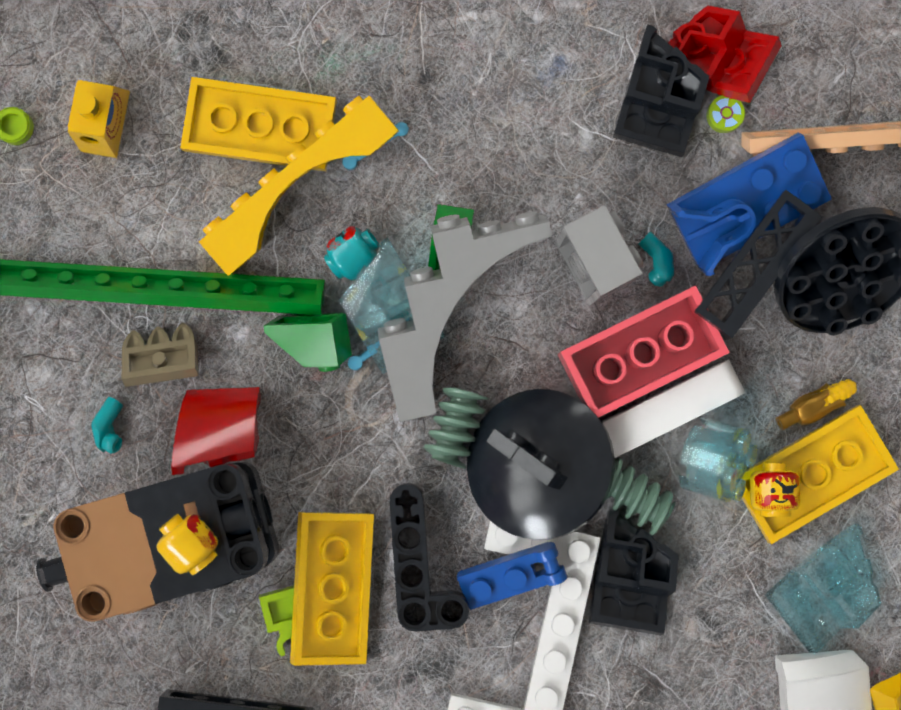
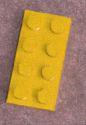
M191 77L180 149L185 152L287 166L290 164L286 159L289 154L302 144L306 148L310 147L318 140L314 133L329 120L334 122L337 99L331 96ZM328 162L312 170L326 172Z
M856 405L731 478V481L769 544H773L898 471L899 468L862 406ZM763 463H786V470L794 471L799 475L800 506L798 509L791 511L790 517L760 516V510H756L751 506L750 476L755 471H762Z
M298 512L290 663L292 665L366 664L374 514Z

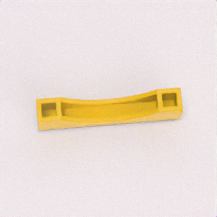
M359 95L342 109L346 116L338 123L334 124L332 120L325 123L314 133L318 138L317 141L308 148L303 144L296 148L286 157L290 163L280 172L275 168L258 181L262 187L253 196H250L247 192L231 204L230 207L234 210L232 214L225 220L218 216L203 229L206 236L199 243L228 276L233 274L261 250L264 231L271 213L282 195L296 180L313 168L334 159L372 155L399 132L398 128L371 96L363 100Z

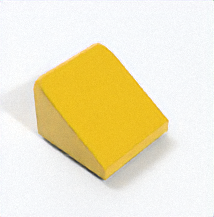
M901 673L871 687L870 693L875 710H901Z

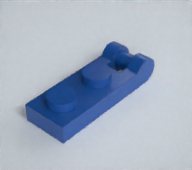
M546 542L458 571L457 580L469 609L472 610L546 585L555 586L563 583L568 578L564 566L558 563L556 557L559 553L555 543ZM537 562L543 563L545 569L536 571L533 564Z

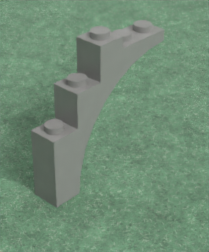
M535 211L525 212L515 216L516 221L501 224L499 220L488 221L479 224L478 230L471 231L467 217L460 219L459 215L444 216L437 220L438 224L430 226L440 269L433 271L432 267H423L411 271V276L404 277L413 320L406 322L404 318L393 319L384 323V327L378 328V338L400 422L436 414L433 394L434 358L442 330L456 303L471 284L497 261L523 246L552 237L549 221L544 214L538 215Z

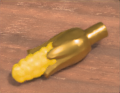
M851 379L839 381L831 386L825 383L819 389L800 396L790 405L789 411L775 418L777 425L781 430H785L796 423L800 425L815 423L833 410L846 406L845 400L857 391L856 383Z

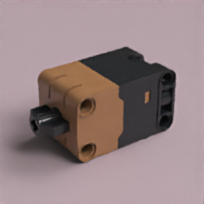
M236 462L214 466L64 510L55 518L53 524L61 557L48 561L45 558H39L36 564V572L39 583L46 592L52 591L55 585L68 582L78 616L85 621L95 622L120 614L126 615L141 611L164 601L195 592L200 593L231 584L233 581L250 577L276 559L279 553V543L273 526L271 509L264 494L256 467L248 462ZM176 514H179L182 519L189 515H198L218 539V544L214 550L217 553L215 559L193 576L189 572L183 574L176 573L157 550V543L163 536L159 528Z

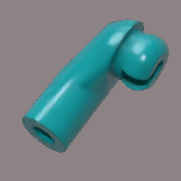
M650 231L638 245L653 258L654 269L648 274L650 282L657 287H662L667 281L670 282L675 274L674 257L672 251Z
M112 397L106 399L91 422L95 446L100 451L110 454L118 452L122 446V438L115 434L113 422L124 407L122 403Z

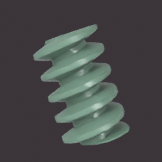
M445 387L442 392L450 398V401L438 402L437 406L446 414L433 417V421L441 426V429L429 430L428 432L436 440V444H424L423 448L432 455L431 458L466 469L467 466L458 457L471 455V451L463 446V442H475L476 438L467 430L468 428H480L481 424L472 415L484 414L485 409L477 403V400H488L489 398L457 387Z
M617 457L615 459L614 478L607 499L611 496L614 497L612 507L614 511L626 505L625 518L627 519L635 513L640 514L637 526L642 527L648 521L652 522L649 534L653 536L661 529L673 511L676 503H672L673 493L666 490L659 495L660 484L657 482L646 487L648 476L645 474H641L634 479L635 468L633 466H628L621 471L623 460Z

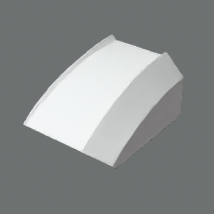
M853 650L775 655L781 710H872L869 667Z

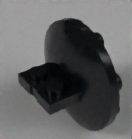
M879 207L853 209L826 219L803 235L784 257L774 284L776 302L786 319L802 330L814 333H828L831 336L841 334L844 330L852 329L862 324L870 325L877 322L882 317L883 312L901 298V214ZM859 318L851 323H847L848 320Z
M533 389L507 397L484 416L480 422V428H476L473 436L476 440L471 442L469 446L471 455L467 456V476L477 505L492 523L502 530L521 538L549 540L575 532L597 514L606 501L612 486L615 457L612 441L606 427L586 404L560 391Z

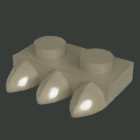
M181 323L172 336V341L169 340L167 333L158 326L150 334L147 345H145L143 338L135 330H132L123 342L121 379L125 387L199 376L198 345L194 333L185 323Z

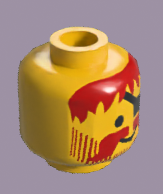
M763 463V470L755 471L750 476L751 506L756 510H760V516L790 517L791 511L798 509L800 506L799 475L794 471L786 470V463Z
M176 514L159 528L163 536L157 543V550L176 573L183 574L189 572L193 576L217 556L214 550L218 544V539L198 515L193 514L182 519L179 514Z

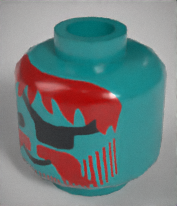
M349 226L328 241L326 244L327 254L324 255V260L337 278L342 279L345 277L348 280L354 281L376 266L379 260L376 249L380 247V244L369 229L362 232L355 226Z

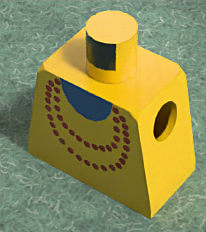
M83 80L77 81L69 117L68 133L81 152L117 158L130 95L129 90Z

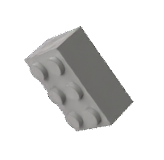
M605 205L564 226L555 242L589 307L627 287L642 275L639 267L643 266V262L638 251L633 245L627 246L621 235L625 230L619 216L615 211L609 213Z

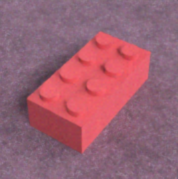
M696 285L557 354L580 401L586 404L598 418L730 353L719 330L694 313V310L703 300Z

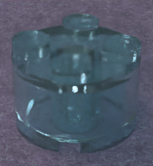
M703 417L700 419L703 425L695 424L686 440L680 464L686 465L687 471L686 476L679 475L680 486L682 489L724 502H730L731 500L739 502L743 497L746 487V481L743 480L747 466L752 467L758 454V446L751 444V434L748 429Z

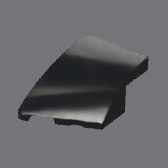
M647 24L613 138L683 157L694 119L700 112L710 76L697 65L690 63L686 55L677 47L673 48L657 34V29L652 25Z
M613 509L608 510L603 529L594 578L589 624L661 636L665 632L668 596L676 592L679 554L665 544L656 542L652 535L642 528H636L622 518L617 510L614 511Z

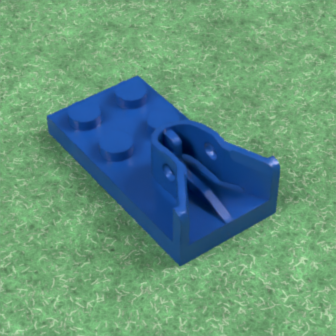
M798 132L666 205L696 266L706 276H711L715 274L713 270L721 259L741 249L784 190L789 191L812 209L832 200L804 135ZM786 202L778 212L780 227L797 219L801 214ZM772 221L765 231L774 230Z

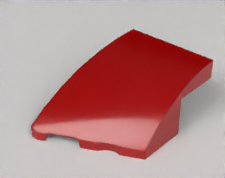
M708 5L694 15L690 22L676 29L673 32V39L668 42L673 48L677 47L682 51L690 63L697 65L710 76L706 88L707 91L747 103L752 101L782 47L779 36L747 31L740 11Z
M260 387L187 390L180 408L174 437L171 462L172 475L184 474L185 466L203 462L209 467H214L227 462L254 458L259 444L257 412L261 403Z

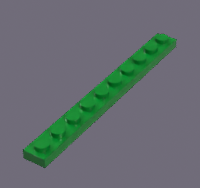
M0 259V295L321 315L325 295V280L243 274H231L228 276L226 273Z

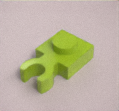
M294 585L259 594L267 632L279 631L276 647L281 657L285 656V641L291 639Z

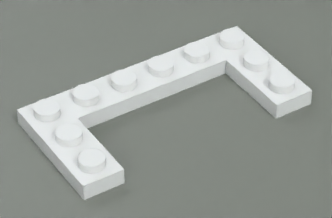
M491 521L489 522L484 549L509 555L546 542H554L559 553L556 558L559 565L564 566L568 578L561 584L550 586L524 708H516L451 692L447 710H563L601 537L575 531L555 539L533 540L512 535L497 527Z

